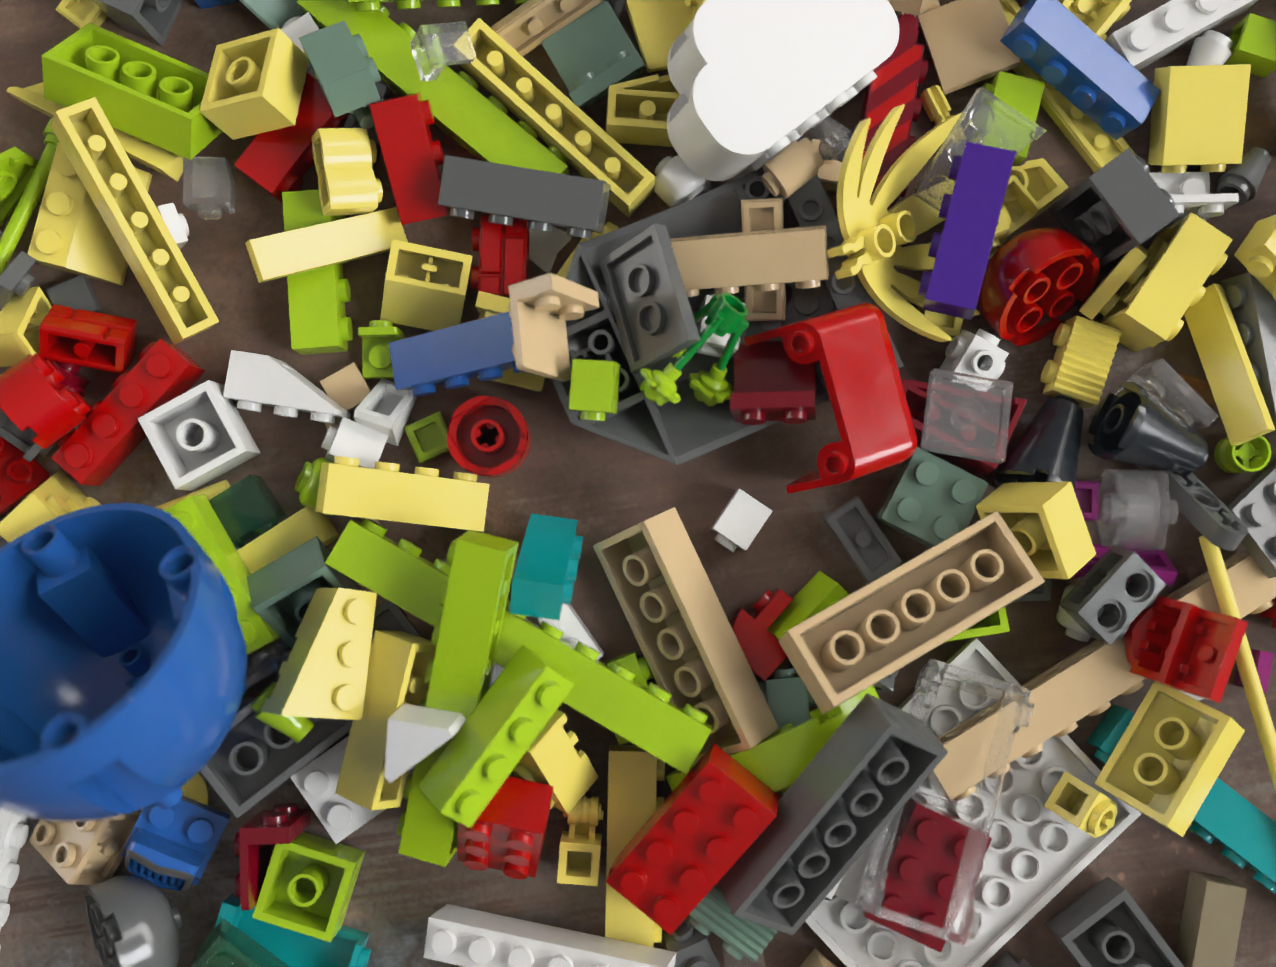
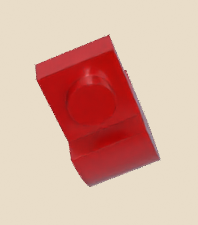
M776 588L773 592L767 589L761 594L752 606L756 610L752 617L739 607L731 621V627L751 670L763 681H766L787 657L778 639L767 631L793 600L779 588Z

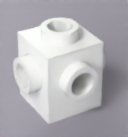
M979 329L976 334L962 330L960 335L955 336L948 344L945 352L947 357L938 371L977 392L986 393L990 384L996 381L1003 373L1005 359L1009 353L997 347L1000 342L999 338L982 329Z

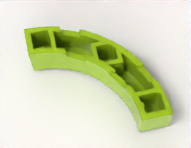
M872 685L825 714H822L820 709L816 708L809 712L811 719L797 726H792L791 723L785 724L753 748L730 754V756L774 792L781 790L782 794H785L867 693L878 699L879 696ZM693 763V765H692V767L690 768L689 772L691 771V769H692L696 764ZM678 769L666 776L672 792L686 776L685 773Z

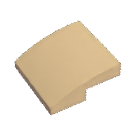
M955 0L918 15L919 26L944 95L993 77L999 71L1006 72L1020 66L1019 57L1000 42L1009 27L1000 0Z

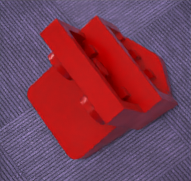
M1157 595L1155 602L1150 607L1141 611L1129 624L1128 631L1123 635L1126 658L1131 665L1130 673L1164 686L1220 703L1248 622L1237 617L1205 610L1191 603Z

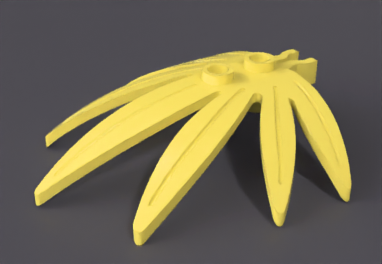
M905 104L894 107L884 119L871 140L863 160V151L871 118L860 121L843 158L837 187V214L844 241L841 245L832 247L826 252L829 258L844 255L849 257L842 262L841 269L834 272L837 280L857 274L871 298L894 320L929 339L938 342L951 341L952 338L909 303L911 302L920 307L924 306L926 297L918 295L921 282L895 271L894 267L909 270H933L936 258L928 256L931 243L901 247L900 245L913 242L917 235L945 220L938 218L944 193L953 194L956 181L949 180L928 187L905 198L888 211L887 208L902 193L964 118V113L962 112L946 119L914 142L886 172L872 195L888 144L905 107ZM996 252L990 254V255H989V259H991V257H992ZM975 309L973 316L979 315L980 312Z

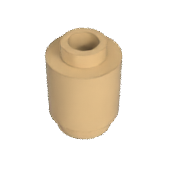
M804 137L799 142L794 140L762 165L765 174L761 176V180L773 196H777L780 193L783 197L788 198L818 174V168L824 164V160L809 139Z

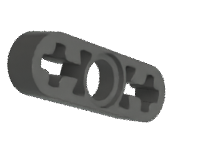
M1160 469L1154 477L1153 482L1155 486L1208 541L1225 550L1233 551L1237 549L1248 533L1246 525L1193 473L1184 474Z

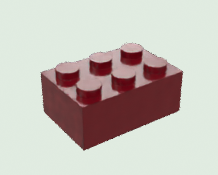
M911 796L898 811L889 831L890 836L857 904L866 918L941 953L992 838L979 827Z

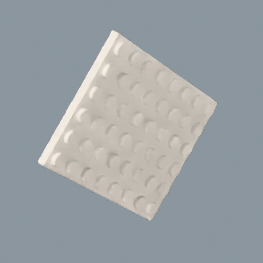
M973 637L897 708L923 720L938 738L1021 685L977 638ZM1054 735L1043 742L1044 748L1040 752L1028 758H1022V756L1009 763L1011 768L1008 772L995 779L985 778L975 785L977 789L973 794L962 800L956 801L954 798L949 800L938 795L928 777L913 793V797L979 827L992 838L941 953L866 918L857 903L852 904L836 895H833L832 900L825 897L805 922L846 967H981L1130 826L1141 813L1096 786L1094 783L1101 772L1100 769L1068 735L1061 737ZM1065 771L1117 803L1115 824L1104 835L1094 838L1044 806ZM898 812L885 826V829H887L888 832L890 831Z

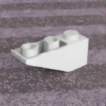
M231 350L223 397L238 401V409L261 412L262 405L274 407L273 414L297 418L298 411L311 413L310 420L334 424L335 417L350 419L351 413L286 362L268 355Z

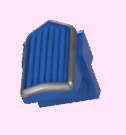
M183 795L180 801L169 809H162L155 803L143 807L123 848L122 856L126 858V869L136 876L150 880L160 888L185 891L191 884L197 886L231 815Z

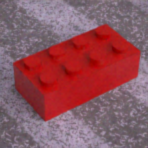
M714 743L614 859L605 882L671 935L777 816L779 795Z

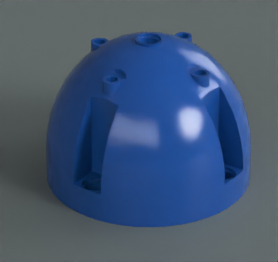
M111 503L91 506L43 523L0 549L1 809L17 815L48 821L81 822L103 820L132 813L153 803L162 809L172 808L181 799V787L208 763L231 729L242 696L246 691L245 678L247 666L246 644L237 619L233 595L226 580L209 555L183 524L169 513L152 506L135 503Z

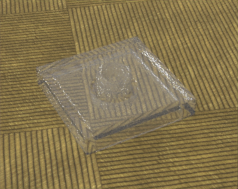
M936 368L931 370L920 450L998 464L1004 462L1013 382Z

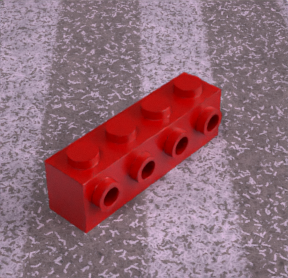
M163 339L147 345L139 355L140 361L132 370L124 372L114 381L111 393L103 401H99L91 406L92 410L86 413L87 419L77 430L69 432L60 440L58 444L60 449L51 458L81 485L102 486L146 437L137 418L187 392L205 372L202 367L177 345Z

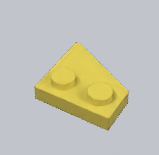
M1138 245L1128 251L1105 276L1085 303L1082 304L1079 311L1091 320L1098 313L1105 317L1120 300V297L1115 293L1124 282L1127 281L1132 285L1148 267V265L1142 262L1147 257V249Z

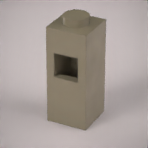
M1190 871L1175 953L1184 967H1234L1247 888L1229 878Z

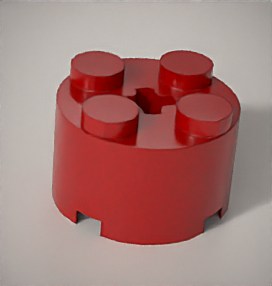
M35 353L34 355L28 354L0 375V408L21 431L25 429L34 430L38 436L32 439V441L41 448L47 449L87 419L86 413L92 410V408L77 391L72 392L66 385L62 386L60 382L66 378L50 360L46 361L39 353Z
M477 396L465 401L455 410L447 432V445L452 457L462 468L481 477L498 478L514 472L525 461L531 448V432L526 419L512 403L499 397ZM488 428L493 432H499L495 437L496 444L493 446L481 443L485 439L484 431Z

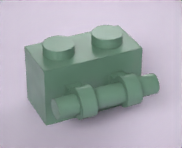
M341 21L300 37L299 40L310 67L335 118L349 112L352 119L358 122L363 129L372 128L375 124L369 104L381 100L375 83L381 81V77L373 58L368 55L360 34L352 36L345 21Z

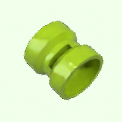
M1227 436L1216 445L1214 457L1220 469L1227 473L1237 474L1261 470L1270 461L1272 451L1269 442L1263 436L1240 445H1231Z

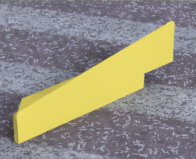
M43 82L26 88L9 87L6 92L19 101L53 118L55 111L65 108L58 103L44 98ZM112 127L130 159L178 182L189 162L188 159L177 156L170 151L139 140L135 136Z

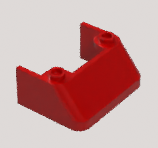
M861 303L743 338L745 346L781 336L785 352L790 359L800 364L819 361L841 440L825 445L817 456L818 470L811 471L785 486L787 494L844 483L902 463L916 451L917 436L882 312L875 305Z

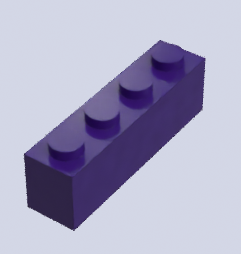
M966 142L963 156L954 154L948 179L956 181L952 195L944 193L938 218L946 219L942 233L934 232L928 254L929 257L936 258L933 271L923 272L918 295L926 297L923 310L972 320L1016 151Z

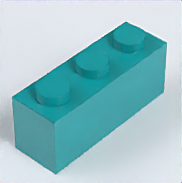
M531 513L512 579L511 614L560 620L563 604L571 605L574 582H576L578 563L581 558L583 536L576 535L578 520Z

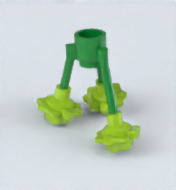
M723 292L720 296L715 294L704 307L693 314L695 324L707 316L705 320L706 327L699 334L700 341L674 355L678 359L674 364L670 362L663 371H652L647 367L642 368L640 373L645 380L641 384L640 389L644 391L645 396L659 406L668 401L674 404L679 403L681 398L676 392L677 386L675 381L682 374L681 369L713 333L720 337H724L728 333L731 335L718 363H714L710 371L700 370L699 373H691L689 375V380L691 381L689 386L694 389L695 398L698 401H703L708 406H714L717 403H723L724 400H730L733 386L725 380L728 371L726 365L740 335L749 326V323L744 319L748 315L745 305L735 296Z

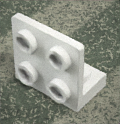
M1209 172L1149 173L1159 188L1166 190L1174 200V207L1180 215L1171 222H1176L1191 212L1206 221L1211 217L1223 215L1224 210L1239 202L1238 193L1210 194Z

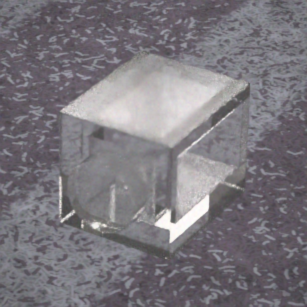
M183 157V205L202 219L216 220L221 219L222 214H235V168L224 157H194L191 160Z

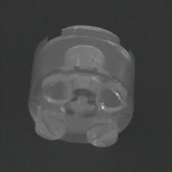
M1137 469L1103 471L1098 481L1099 500H1102V514H1099V521H1094L1099 543L1102 546L1111 547L1115 545L1125 549L1163 550L1166 545L1169 524H1175L1178 519V503L1176 500H1170L1168 472L1163 470Z

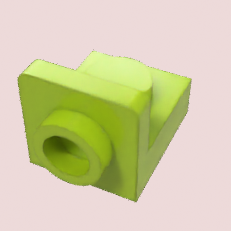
M386 320L369 321V327H358V336L362 338L363 378L394 379L388 343L404 339V332L398 327H393L392 321Z

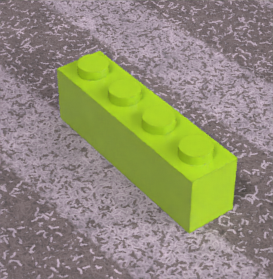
M319 189L282 192L284 232L346 218V215L324 216ZM343 263L287 276L291 349L301 355L348 352V341L353 339V326L351 318L346 317L345 302H350L351 291L348 279L343 276Z
M205 494L189 496L165 509V512L178 519L191 533L226 580L235 602L237 619L246 644V655L280 637L253 609L247 582V576L251 574Z
M521 645L418 787L440 813L471 828L575 684L551 663L524 645Z

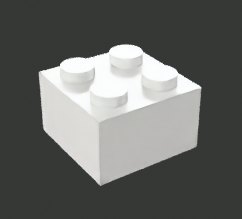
M207 380L137 418L169 479L177 490L193 491L261 454L232 399L223 397L225 386Z

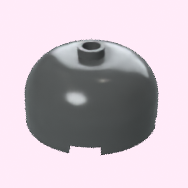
M121 875L86 887L89 895L84 896L88 925L95 951L98 950L104 967L177 966L180 953L178 930L182 929L181 917L175 905L170 907L162 891L153 882L141 876Z

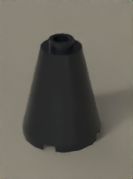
M1134 382L1120 384L1119 386L1124 389L1117 395L1109 392L1094 413L1088 432L1095 435L1094 445L1088 443L1090 451L1100 458L1184 474L1192 473L1196 469L1201 468L1208 458L1206 439L1142 386Z
M1057 396L1045 401L997 466L994 482L998 487L1003 483L1071 481L1075 492L1084 411L1079 407L1076 400L1066 396Z

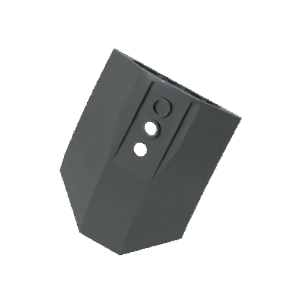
M762 167L757 171L754 170L660 213L578 243L565 279L597 291L599 308L584 312V316L580 319L565 320L570 370L572 373V359L614 361L620 364L617 414L606 413L605 421L580 419V411L569 410L571 380L561 382L552 379L571 424L680 465L780 422L765 421L761 425H744L734 421L730 410V400H724L723 403H717L714 406H708L703 401H698L695 398L694 389L689 386L691 382L689 375L691 373H699L700 370L710 371L712 365L718 363L719 357L697 352L681 369L682 374L675 381L677 386L676 392L681 398L679 403L674 404L668 401L659 406L648 399L644 391L640 389L645 378L641 373H631L599 264L601 259L653 224L666 225L669 238L742 232V199L783 197L780 193L777 196H773L761 180V176L765 174ZM818 175L809 180L788 198L783 197L784 229L826 225L828 249L843 243L844 239L839 221ZM847 255L828 257L829 276L827 280H820L819 287L803 289L796 288L795 282L785 283L792 291V299L786 304V319L749 321V326L740 335L739 343L744 342L743 338L857 304L870 303L876 307L877 305L862 285L857 274L837 280L834 272L841 269L842 262L849 258ZM739 286V292L731 295L740 301L745 300L744 286ZM714 288L699 289V295L688 297L692 314L698 311L706 295L712 296V294H715ZM889 334L897 367L899 369L904 367V365ZM780 336V337H776V338H773V339L765 340V341H762V342L782 341V339H781V336ZM733 354L726 365L728 371L725 380L733 386L732 392L734 393ZM676 356L670 357L650 370L663 371L670 362L674 364L678 358ZM815 361L816 405L830 400L820 362Z

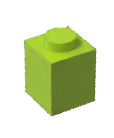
M1249 13L1231 29L1229 38L1233 42L1230 48L1232 54L1223 65L1251 64L1250 74L1265 78L1276 70V21Z
M572 359L569 410L580 411V419L605 421L606 413L617 414L620 364L614 361Z

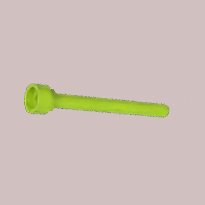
M53 118L49 119L43 132L45 136L43 142L46 147L0 238V275L5 271L46 187L57 143H60L50 126Z

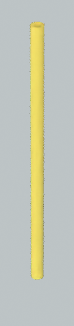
M1204 536L1198 537L1221 614L1241 619L1220 548L1212 544ZM1245 633L1235 661L1276 793V732Z

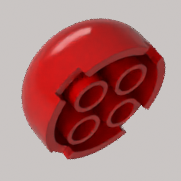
M1043 227L1023 232L999 248L987 263L978 298L979 310L987 324L1002 339L1011 341L1015 346L1037 342L1055 331L1060 323H1064L1058 317L1069 311L1078 299L1085 303L1098 279L1099 259L1082 241L1065 230ZM1043 311L1051 318L1046 324L1033 328L1042 318Z

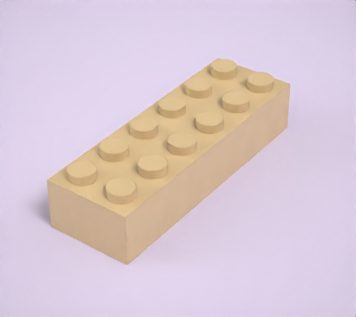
M675 507L593 545L657 685L672 694L669 701L684 709L686 704H690L708 715L705 722L711 725L712 731L694 764L703 757L714 743L730 755L753 748L779 729Z
M996 511L791 628L778 642L822 714H825L1027 594L1045 581L999 512Z

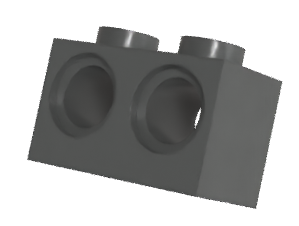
M1112 545L1062 599L1059 605L1090 636L1111 645L1128 631L1129 624L1142 610L1150 607L1155 602L1157 594L1166 584L1134 551ZM1131 576L1130 584L1125 589L1126 581L1128 577ZM1104 606L1102 615L1097 619L1099 609Z

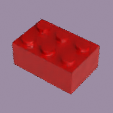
M508 776L471 828L458 822L457 861L464 862L463 864L466 867L477 871H485L487 867L501 870L504 875L513 879L523 880L527 876L536 878L548 825L554 786Z

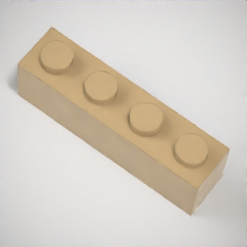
M826 225L670 238L687 297L699 295V289L714 288L717 295H721L723 292L733 294L739 292V286L755 285V291L758 292L773 291L779 289V283L795 282L796 288L800 289L814 288L820 286V280H827L829 276V263L826 252L828 250Z

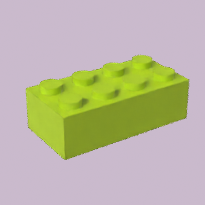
M88 23L42 55L44 98L66 108L95 97L111 127L135 136L139 140L149 142L177 156L191 160L223 132L199 112L209 73L104 28Z

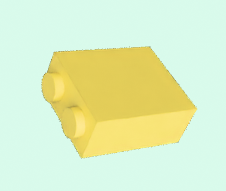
M1251 64L1155 68L1154 85L1161 92L1152 106L1148 165L1162 166V173H1187V165H1201L1200 172H1225L1226 164H1242Z

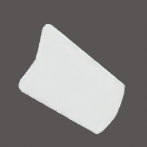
M552 226L551 233L530 229L529 259L545 272H549L552 269L557 253L571 240V236H568L566 232Z

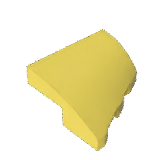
M1044 158L1026 161L1021 166H1012L1002 204L1006 207L1011 219V227L1006 239L1058 201L1069 188Z

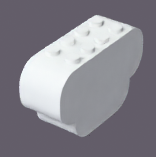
M706 0L700 6L685 31L674 41L668 53V74L673 86L680 94L672 104L667 116V133L673 148L690 170L708 180H729L739 175L749 166H752L757 171L765 162L792 141L798 140L811 127L814 128L827 118L831 112L843 106L877 78L873 70L890 57L899 40V23L894 9L888 0Z

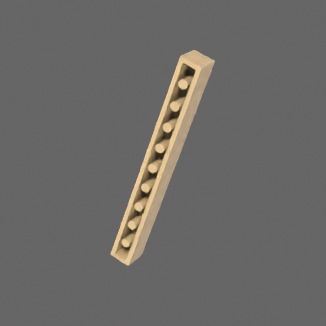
M1248 551L1237 552L1224 560L1241 619L1250 613L1258 614L1274 605L1272 599L1276 597V577L1268 579ZM1208 571L1166 596L1167 598L1191 603L1205 610L1221 613ZM1123 636L1116 639L1111 645L1096 639L939 736L937 739L948 753L928 776L937 794L949 800L954 798L956 801L970 796L976 791L975 785L987 777L989 779L1000 777L1010 770L1009 763L1021 756L1022 758H1028L1037 754L1044 748L1043 742L1054 735L1061 737L1075 730L1078 727L1076 722L1086 715L1095 716L1106 711L1111 706L1109 701L1120 694L1122 696L1129 695L1144 686L1142 680L1145 678L1130 673L1131 665L1126 658Z

